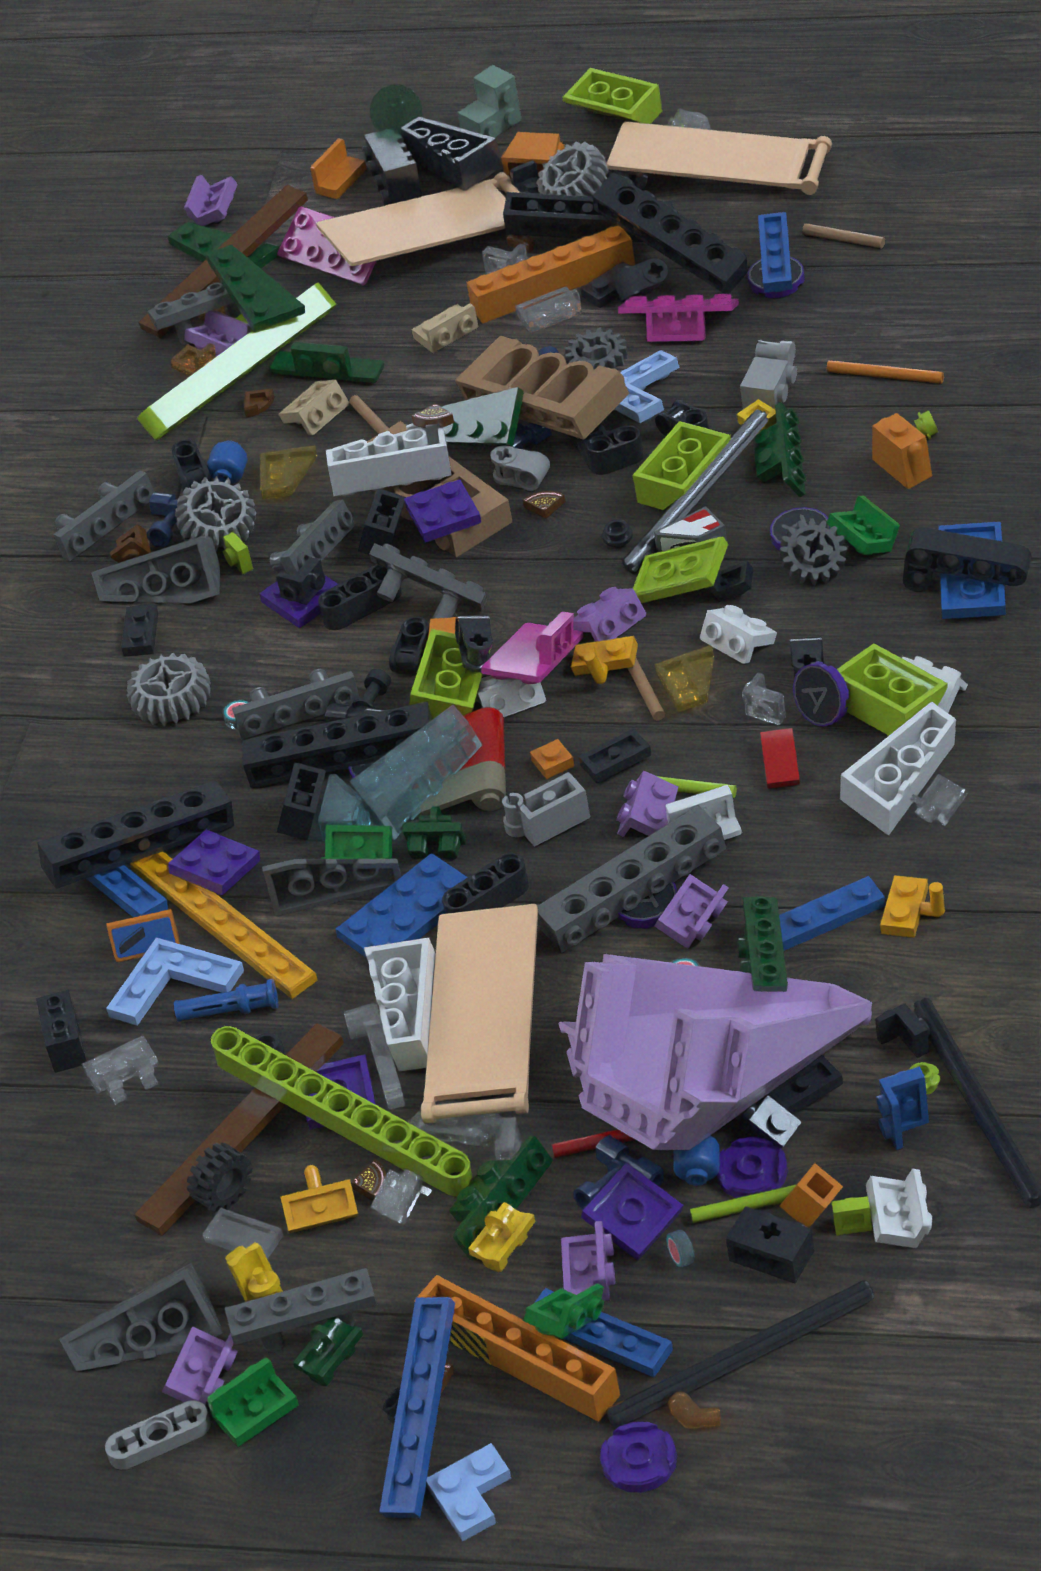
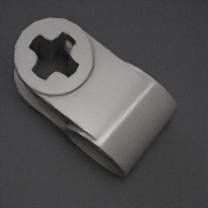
M503 445L493 449L490 455L492 463L495 464L493 478L496 483L523 488L527 491L536 490L550 468L548 458L542 453L535 451L531 452Z

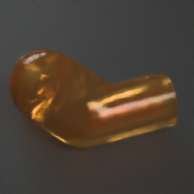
M676 1392L670 1398L668 1403L669 1410L684 1427L692 1429L721 1426L719 1407L700 1409L685 1392Z

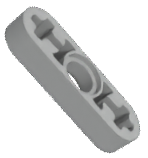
M187 1401L114 1433L105 1444V1450L111 1465L121 1470L129 1469L202 1437L211 1426L207 1408L199 1401ZM194 1416L197 1419V1421L194 1423H190L188 1418ZM176 1423L179 1430L174 1431L172 1424ZM157 1429L168 1431L167 1435L159 1441L148 1439L149 1435ZM142 1439L144 1446L140 1447L137 1440ZM126 1446L128 1452L121 1454L119 1449Z

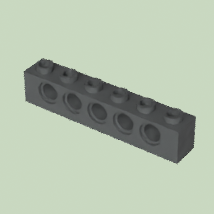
M697 805L538 905V924L540 930L561 953L577 945L584 938L618 918L620 911L634 909L641 899L652 893L661 892L667 884L689 874L698 866L724 851L726 845L721 827Z

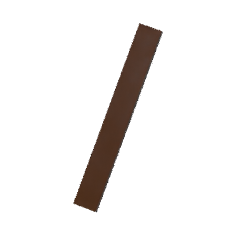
M287 184L218 249L232 244L248 257L286 222L300 206H303L309 200L307 194ZM206 259L161 302H173L181 299V296L186 293H197L206 290L209 285L220 283V280ZM149 314L139 321L142 330L158 338H161L174 326L173 324L157 330L150 321Z
M316 1023L286 1056L318 1072L344 1044V1040L340 1034ZM254 1088L134 1214L137 1222L163 1236L196 1201L187 1191V1186L190 1185L187 1182V1178L193 1175L190 1169L192 1166L198 1165L199 1162L196 1161L198 1156L204 1157L205 1149L208 1147L212 1149L213 1144L218 1143L221 1145V1142L230 1145L241 1153L286 1104Z

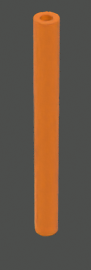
M831 360L827 363V372L940 384L943 383L944 373L939 371Z

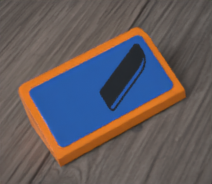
M171 909L107 923V930L116 962L143 957L155 938L180 944L178 930Z

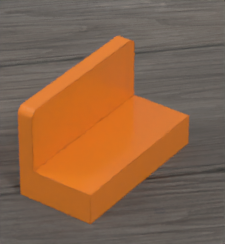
M338 138L310 168L316 194L339 199L367 169L365 160L347 156L343 139Z

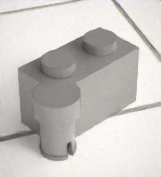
M758 340L755 351L756 357H754L740 385L743 409L759 399L775 409L777 403L786 401L788 388L796 380L797 367L793 366L795 343L783 340L780 343Z
M569 772L524 794L526 806L523 804V797L518 793L509 794L510 803L507 796L502 799L505 810L503 822L506 833L512 837L525 835L534 847L590 818L586 790Z

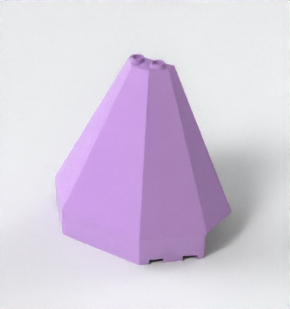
M604 954L603 962H585L576 1022H559L561 1033H567L571 1048L566 1052L573 1077H580L584 1092L579 1094V1099L583 1109L653 1150H691L856 1031L861 1025H868L871 1020L872 1002L830 983L787 978L788 988L786 992H758L752 989L751 973Z

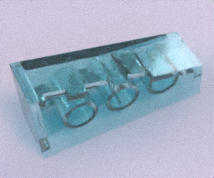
M452 705L350 780V783L381 825L392 826V838L395 840L402 832L400 827L409 818L413 820L421 812L419 807L430 795L436 796L443 788L442 783L449 774L455 775L482 746V743L469 722Z

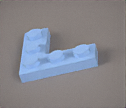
M660 350L621 371L620 373L624 376V383L630 394L614 410L639 423L650 421L654 418V415L664 410L662 401L643 390L647 385L668 377L671 372L678 369L677 358Z
M155 938L107 1006L108 1016L138 1026L170 978L221 993L229 992L244 972L242 962Z

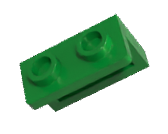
M865 496L857 497L853 511L830 513L826 523L831 528L837 527L836 534L844 536V539L852 544L858 553L863 555L891 552L900 527L898 522Z
M326 825L325 857H321V859H392V826Z
M596 1283L577 1295L560 1288L528 1306L523 1321L535 1326V1329L542 1334L564 1338L600 1316L604 1306V1300L601 1299L604 1286Z
M267 1357L249 1366L242 1374L226 1385L217 1388L207 1398L213 1420L238 1447L299 1405L296 1395L275 1374L272 1362Z

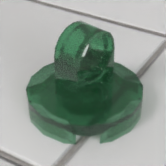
M389 85L380 89L374 95L370 104V118L374 127L378 131L396 127L401 138V127L418 117H422V104L419 97L410 88L403 85Z

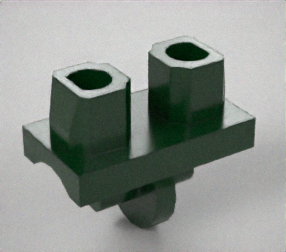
M432 806L430 815H420L419 823H403L402 832L407 841L408 853L413 859H424L427 857L428 845H439L438 853L440 857L457 858L460 845H466L467 835L463 833L461 822H452V815H441L439 806Z
M336 1316L329 1318L324 1325H316L310 1331L312 1340L293 1362L296 1370L307 1374L311 1381L324 1387L328 1386L333 1380V1372L344 1360H349L356 1351L355 1345L363 1336L361 1328L350 1326Z

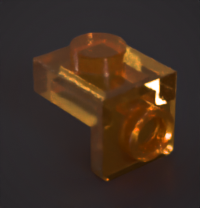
M209 343L202 350H199L187 344L171 359V368L191 376L216 358L215 345Z

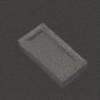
M220 1208L204 1231L203 1237L205 1242L233 1251L238 1246L248 1248L256 1242L261 1245L268 1259L282 1239L283 1233L281 1228Z

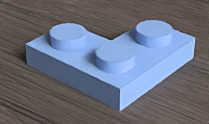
M489 1444L427 1477L426 1485L461 1540L465 1541L496 1524L494 1514L481 1494L511 1479L509 1468L494 1446Z

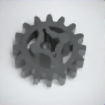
M598 328L594 333L588 329L586 330V335L576 334V340H569V346L565 347L567 364L576 361H586L592 364L594 369L600 365L617 370L616 366H624V360L628 359L626 340L621 338L620 333L613 335L612 329L603 332L601 328Z
M810 518L809 525L807 526L800 520L797 523V530L789 527L787 536H783L780 545L782 547L779 551V557L784 558L781 566L782 568H791L789 573L791 578L797 574L800 575V583L802 584L806 578L811 579L812 585H816L818 578H821L824 583H828L830 574L837 577L840 570L839 567H844L846 560L844 556L847 553V547L841 546L844 542V536H835L837 530L835 526L829 530L825 528V520L820 525H815L814 519ZM816 545L817 548L815 554L812 555V558H809L811 550H813L814 546Z

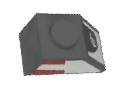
M706 506L654 531L657 553L717 537H724L727 541L725 525Z

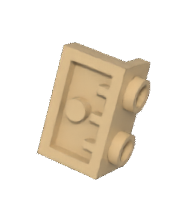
M456 304L413 328V338L434 353L478 328L475 307L472 304L464 307Z
M336 380L319 381L311 385L283 409L279 416L283 423L296 422L297 424H302L308 435H314L347 407L349 401Z

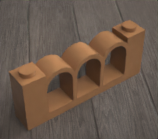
M499 336L455 380L465 400L519 387L524 390L519 419L581 439H585L630 394L624 383V376L616 369L600 365L594 369L592 364L586 361H576L567 364L564 356L559 353L539 355L534 346L522 344L516 339Z
M400 421L383 432L389 431L394 435L407 431L406 425ZM373 437L372 439L368 440L367 443H368V442H372L375 437ZM449 457L452 476L439 479L440 483L432 488L460 479L478 509L482 522L435 539L437 545L442 550H447L453 556L458 557L512 523V517L507 498ZM429 479L414 482L410 485L389 486L382 490L409 497L437 480ZM404 504L401 516L412 520Z

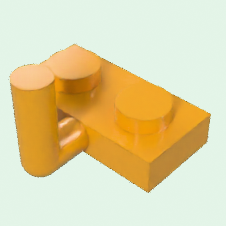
M634 636L575 645L571 664L574 675L591 673L597 684L605 683L608 671L634 667L638 647L637 641Z
M894 875L880 924L881 934L915 938L921 915L940 917L944 914L943 885L939 882L931 883L929 885L930 902H925L928 892V879Z
M314 1165L307 1166L304 1171L308 1190L280 1197L289 1234L359 1216L350 1179L322 1186L320 1173Z

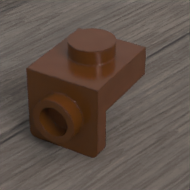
M138 524L116 540L117 547L110 552V556L117 563H121L151 553L146 530Z

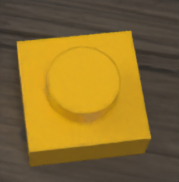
M759 399L737 413L738 423L742 425L754 410L765 411L768 422L760 431L777 423L776 410Z

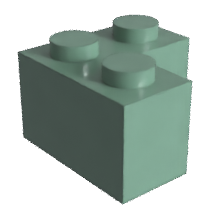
M492 65L473 77L477 100L458 112L461 129L495 138L522 120L514 75Z

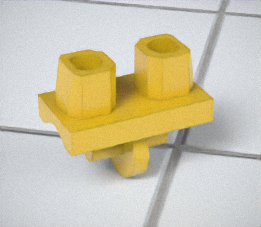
M504 1202L497 1212L491 1211L485 1217L486 1226L468 1248L469 1254L482 1260L485 1267L501 1272L508 1264L507 1258L527 1239V1232L535 1223L534 1215L519 1212L510 1204Z
M254 1242L248 1248L238 1246L226 1256L227 1265L245 1302L283 1292L278 1275L273 1272L261 1245Z

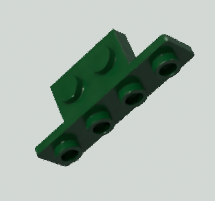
M294 342L290 349L291 352L279 351L270 366L271 373L376 383L384 368V362L382 360L351 358L346 346Z
M779 402L775 405L777 423L767 429H763L753 438L757 477L765 483L782 472L784 482L799 497H802L806 494L804 483L806 482V476L802 466L804 458L800 449L802 440L798 432L799 418L791 408L787 409Z
M765 896L744 897V938H738L737 942L738 958H744V960H740V972L751 973L753 991L786 992L788 982L777 898Z
M529 1136L511 1160H489L483 1163L478 1168L475 1178L467 1187L459 1192L457 1201L450 1208L449 1212L455 1220L463 1221L453 1233V1239L470 1260H478V1258L469 1254L468 1248L486 1226L485 1217L491 1211L497 1212L504 1202L517 1209L551 1165L553 1160L537 1137Z

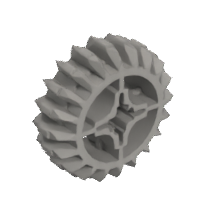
M575 142L572 147L567 144L563 150L558 149L556 155L549 156L550 161L543 164L544 170L538 173L540 179L536 183L539 186L538 191L540 194L592 197L602 183L606 181V174L609 170L605 157L596 147L586 142L582 144Z
M217 476L213 482H209L204 477L202 484L194 481L191 488L185 487L183 495L179 496L175 511L178 529L182 530L183 538H190L192 540L198 537H211L215 550L218 547L226 549L223 537L232 532L242 541H246L249 533H252L254 529V521L256 519L255 504L253 499H249L248 490L241 491L239 483L233 486L230 485L229 478L225 482H219Z
M172 653L169 657L160 655V658L156 660L149 658V663L146 665L139 664V670L131 672L132 678L127 681V698L132 710L135 712V715L141 717L142 721L150 720L152 725L159 721L165 726L170 721H174L177 724L178 720L182 718L189 720V715L199 714V708L206 706V700L210 698L211 683L205 667H203L202 663H198L195 657L188 658L185 653L179 657Z

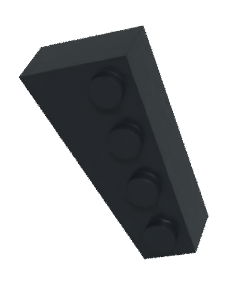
M418 117L401 127L403 143L407 147V152H410L412 160L464 191L482 179L490 177L493 172L501 168L496 138Z
M396 127L364 135L366 146L362 147L364 158L368 162L372 177L375 179L377 190L381 193L384 206L422 197L416 162L412 160L410 152H407V147L402 142Z

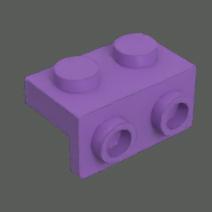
M202 175L197 176L184 206L187 215L200 226H205L212 222H220L227 215V209L234 197L233 194L237 183L232 177H228L210 186Z
M212 310L206 312L203 326L185 329L184 340L195 344L197 349L210 350L218 356L251 332V327L245 322Z
M611 587L600 594L601 599L594 604H587L577 611L578 615L574 617L573 630L591 632L596 642L615 639L644 618L646 612L634 589Z
M646 771L641 773L637 781L631 780L623 796L627 799V803L622 805L616 821L620 822L617 834L624 837L631 827L650 836L666 826L668 820L665 805L675 801L678 786Z
M689 874L656 922L655 927L688 949L695 938L702 941L712 926L707 921L712 915L717 918L728 901L723 899V896L729 887L723 884L720 890L716 892Z
M602 1221L595 1222V1234L561 1238L564 1290L577 1295L598 1283L604 1286L601 1299L607 1301L610 1300L609 1285H615L613 1262L607 1263V1256L614 1255L611 1233H604Z
M192 1326L162 1392L182 1402L194 1400L205 1405L207 1398L224 1383V1380L218 1378L222 1368L229 1371L238 1352L232 1348L233 1340L231 1333L225 1342Z

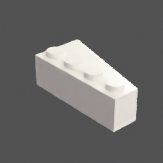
M412 423L406 425L407 431L393 435L387 431L378 434L372 442L367 443L361 439L326 450L333 495L349 496L361 491H377V489H384L389 486L410 485L418 481L439 480L446 476H452L444 427L440 428V424H434L421 428Z
M930 702L841 774L840 800L889 836L954 746L956 719L933 702Z
M423 938L365 947L364 950L375 988L374 992L380 1009L386 1042L398 1070L406 1071L426 1068L436 957L430 939Z

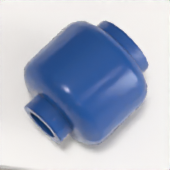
M224 441L214 445L207 462L211 478L215 479L217 476L219 482H225L229 478L230 484L240 481L248 461L247 453L234 441Z
M709 1136L691 1150H673L674 1173L677 1177L693 1186L703 1185L715 1178L720 1169L719 1143L717 1140Z

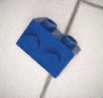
M920 1066L879 1080L881 1095L876 1096V1102L883 1118L878 1120L879 1127L884 1139H891L896 1150L903 1148V1131L929 1123L925 1076Z

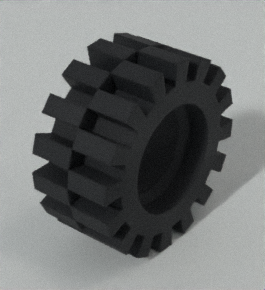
M221 1142V1145L218 1143L213 1144L212 1149L209 1147L205 1149L204 1157L198 1156L196 1161L199 1163L197 1166L191 1167L190 1172L193 1175L187 1178V1182L190 1184L187 1186L189 1195L213 1212H222L223 1208L228 1210L231 1208V1202L236 1204L240 1200L238 1195L240 1193L244 1195L247 1189L244 1188V1185L250 1184L251 1178L247 1175L253 1171V1168L250 1167L252 1163L248 1157L230 1145Z

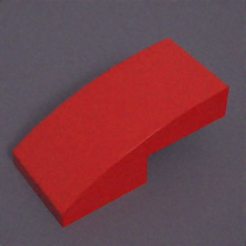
M792 728L760 732L767 788L800 785Z

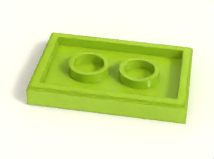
M717 537L646 555L633 587L640 602L645 603L713 586L728 546L725 538Z

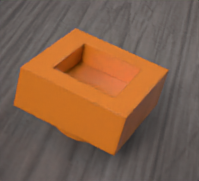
M559 739L530 752L531 761L546 779L574 767L572 755Z

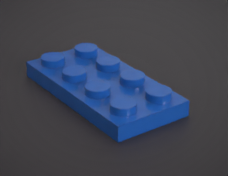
M1001 522L939 526V530L1002 541ZM940 573L942 619L1006 615L1005 588L1003 584Z
M431 853L336 928L337 937L364 957H366L365 947L420 939L438 925L439 916L445 914L442 903L444 893L466 879L467 876Z

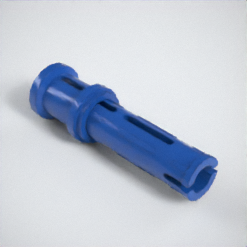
M268 979L264 984L248 987L246 984H240L236 987L235 991L174 1001V1011L178 1022L237 1010L248 1014L252 1009L268 1006L276 1009L279 1006L277 989L273 979Z

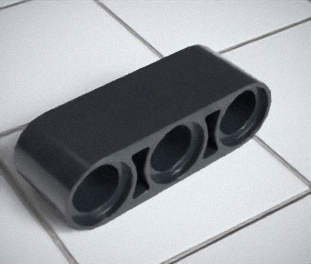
M376 564L322 593L318 598L324 626L329 630L343 629L392 603L377 595L388 570ZM401 586L393 602L400 598L402 594Z
M516 853L504 854L450 888L442 897L445 914L502 908L523 895L529 887L523 857Z

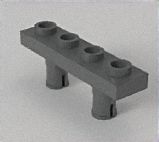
M222 283L211 284L206 290L197 293H186L181 296V299L173 302H161L155 308L148 310L150 321L157 330L174 324L179 342L182 345L191 344L184 340L185 329L192 328L190 318L225 305L229 316L232 318L238 317L241 312Z
M138 471L118 487L109 482H104L98 489L101 500L75 519L67 514H61L56 518L55 526L58 528L57 532L53 535L64 559L71 561L149 503L154 490L147 473Z
M344 500L333 501L314 522L300 524L297 527V535L300 537L286 551L273 552L270 555V564H278L272 567L273 570L278 572L285 569L287 574L294 576L309 557L321 559L322 561L355 526L352 514Z
M374 543L369 553L373 563L388 570L377 592L379 597L387 601L393 602L403 580L411 579L443 595L432 619L452 618L459 604L463 603L482 611L487 602L486 593L482 592L483 588L480 585L471 581H467L466 584L455 579L456 576L445 569L433 570L427 567V562L418 557L411 556V559L400 555V550L389 544H384L382 547Z
M315 669L309 675L311 684L272 696L268 695L265 688L257 687L250 692V703L232 708L241 740L323 715L331 703L352 705L354 700L360 699L352 671L328 678L325 670Z
M364 1268L225 1308L234 1345L261 1338L265 1351L276 1352L284 1345L282 1331L335 1316L344 1323L354 1326L352 1311L374 1306L377 1303L368 1270Z

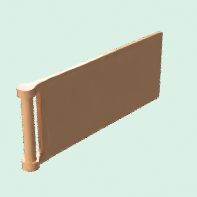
M623 122L606 165L608 169L801 189L805 194L812 195L817 191L819 185L817 179L825 155L831 149L832 142L826 136H820L817 140ZM815 149L808 175L801 180L799 176L808 150Z
M500 172L493 179L474 184L465 191L456 188L317 222V228L350 266H356L505 229L503 211L506 198L499 190L504 191L506 194L507 192H520L511 183L510 177L506 173Z
M536 904L449 913L439 916L424 1099L421 1104V1116L424 1124L435 1123L436 1119L510 1111H515L516 1114L528 1113V1078L538 907ZM515 1093L514 1097L435 1105L436 1101Z

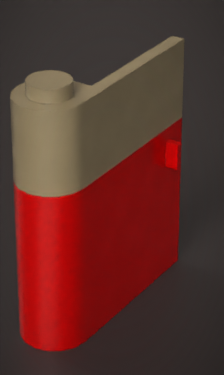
M486 707L435 725L437 750L410 755L412 760L410 768L411 818L415 820L420 815L430 814L432 806H439L442 810L470 799L479 809L484 811H494L502 808V799L506 796L503 714L495 708Z

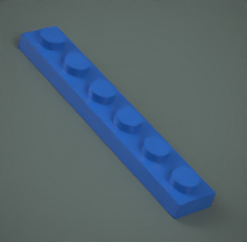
M416 1297L380 1506V1513L384 1517L420 1518L455 1309V1302L450 1297Z

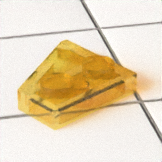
M316 446L260 453V491L262 499L291 496L316 460Z
M711 645L655 664L656 674L678 712L708 703L714 661L713 647Z

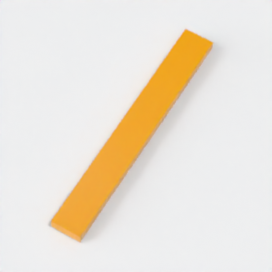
M163 851L130 863L133 872L267 980L273 979L276 987L291 999L318 981L316 972L215 892L169 874L168 863L172 858Z

